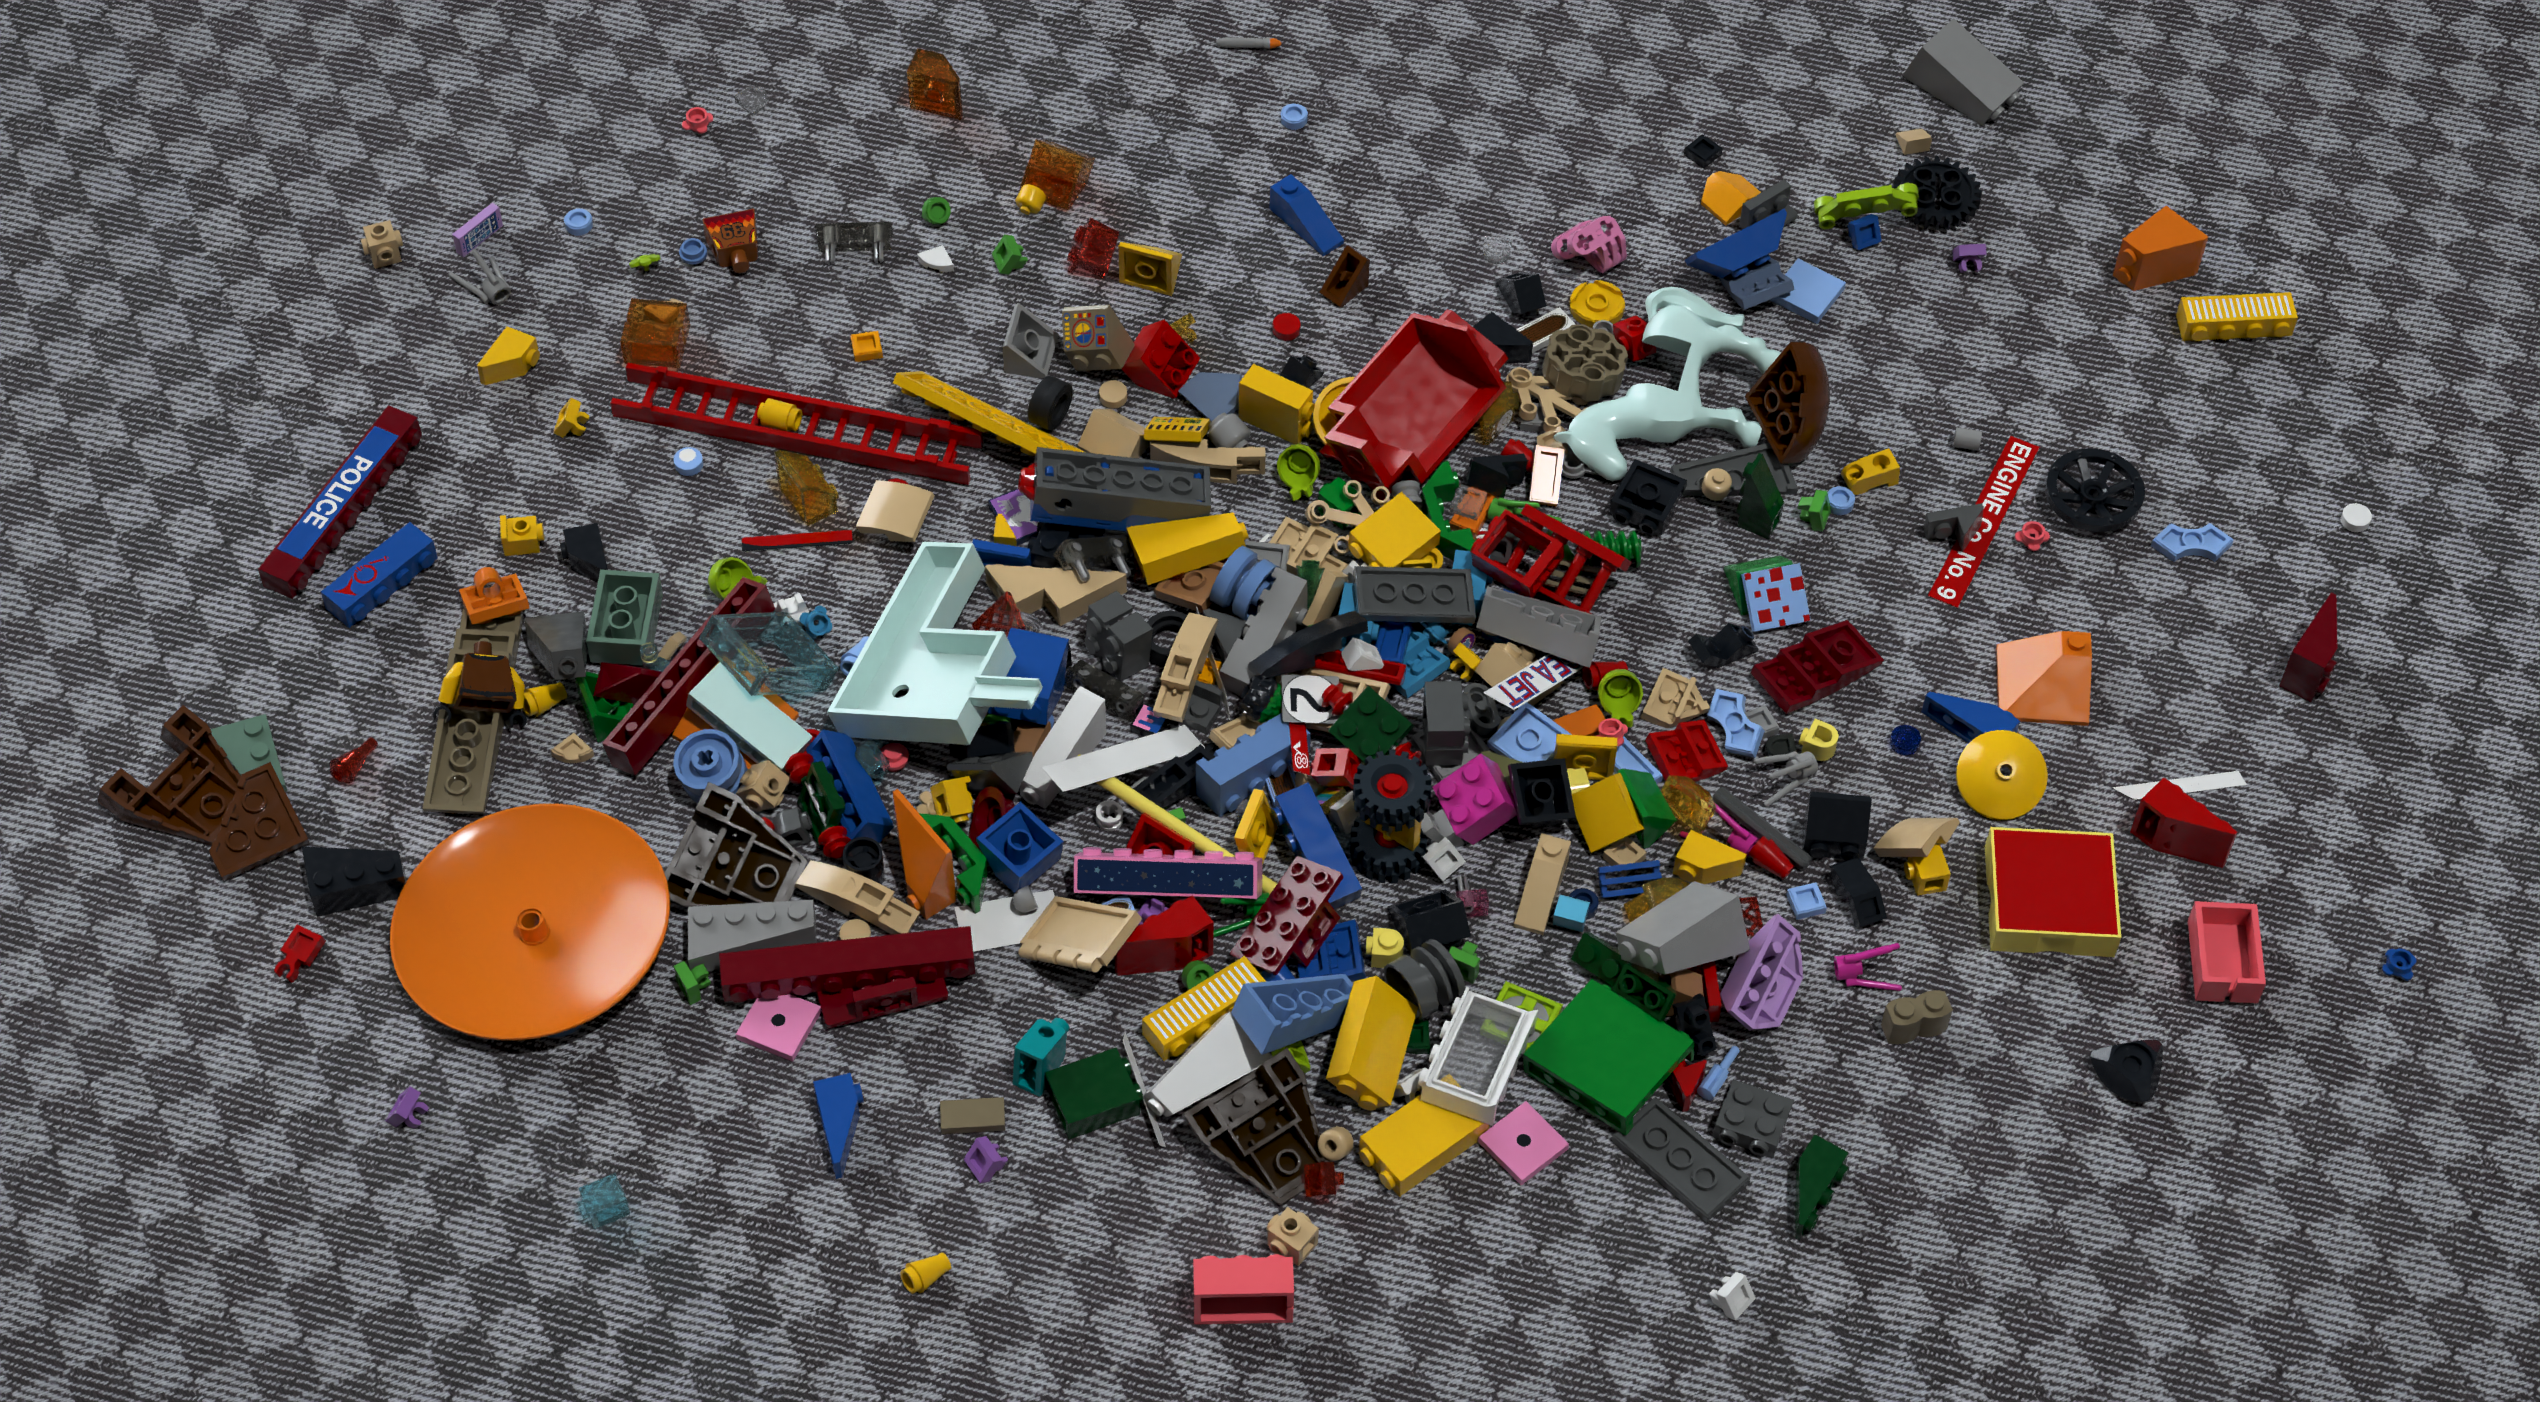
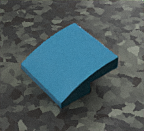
M1412 627L1403 663L1407 665L1404 683L1401 686L1390 683L1389 685L1406 698H1409L1423 688L1425 682L1434 680L1449 669L1450 659L1431 647L1428 637Z

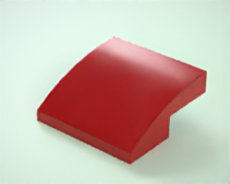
M1705 720L1680 722L1675 730L1649 733L1645 739L1668 788L1703 780L1719 774L1728 768Z

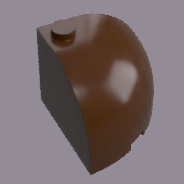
M1790 342L1745 395L1750 408L1781 464L1797 463L1808 457L1823 433L1829 413L1830 386L1824 361L1819 350L1814 345L1805 342Z

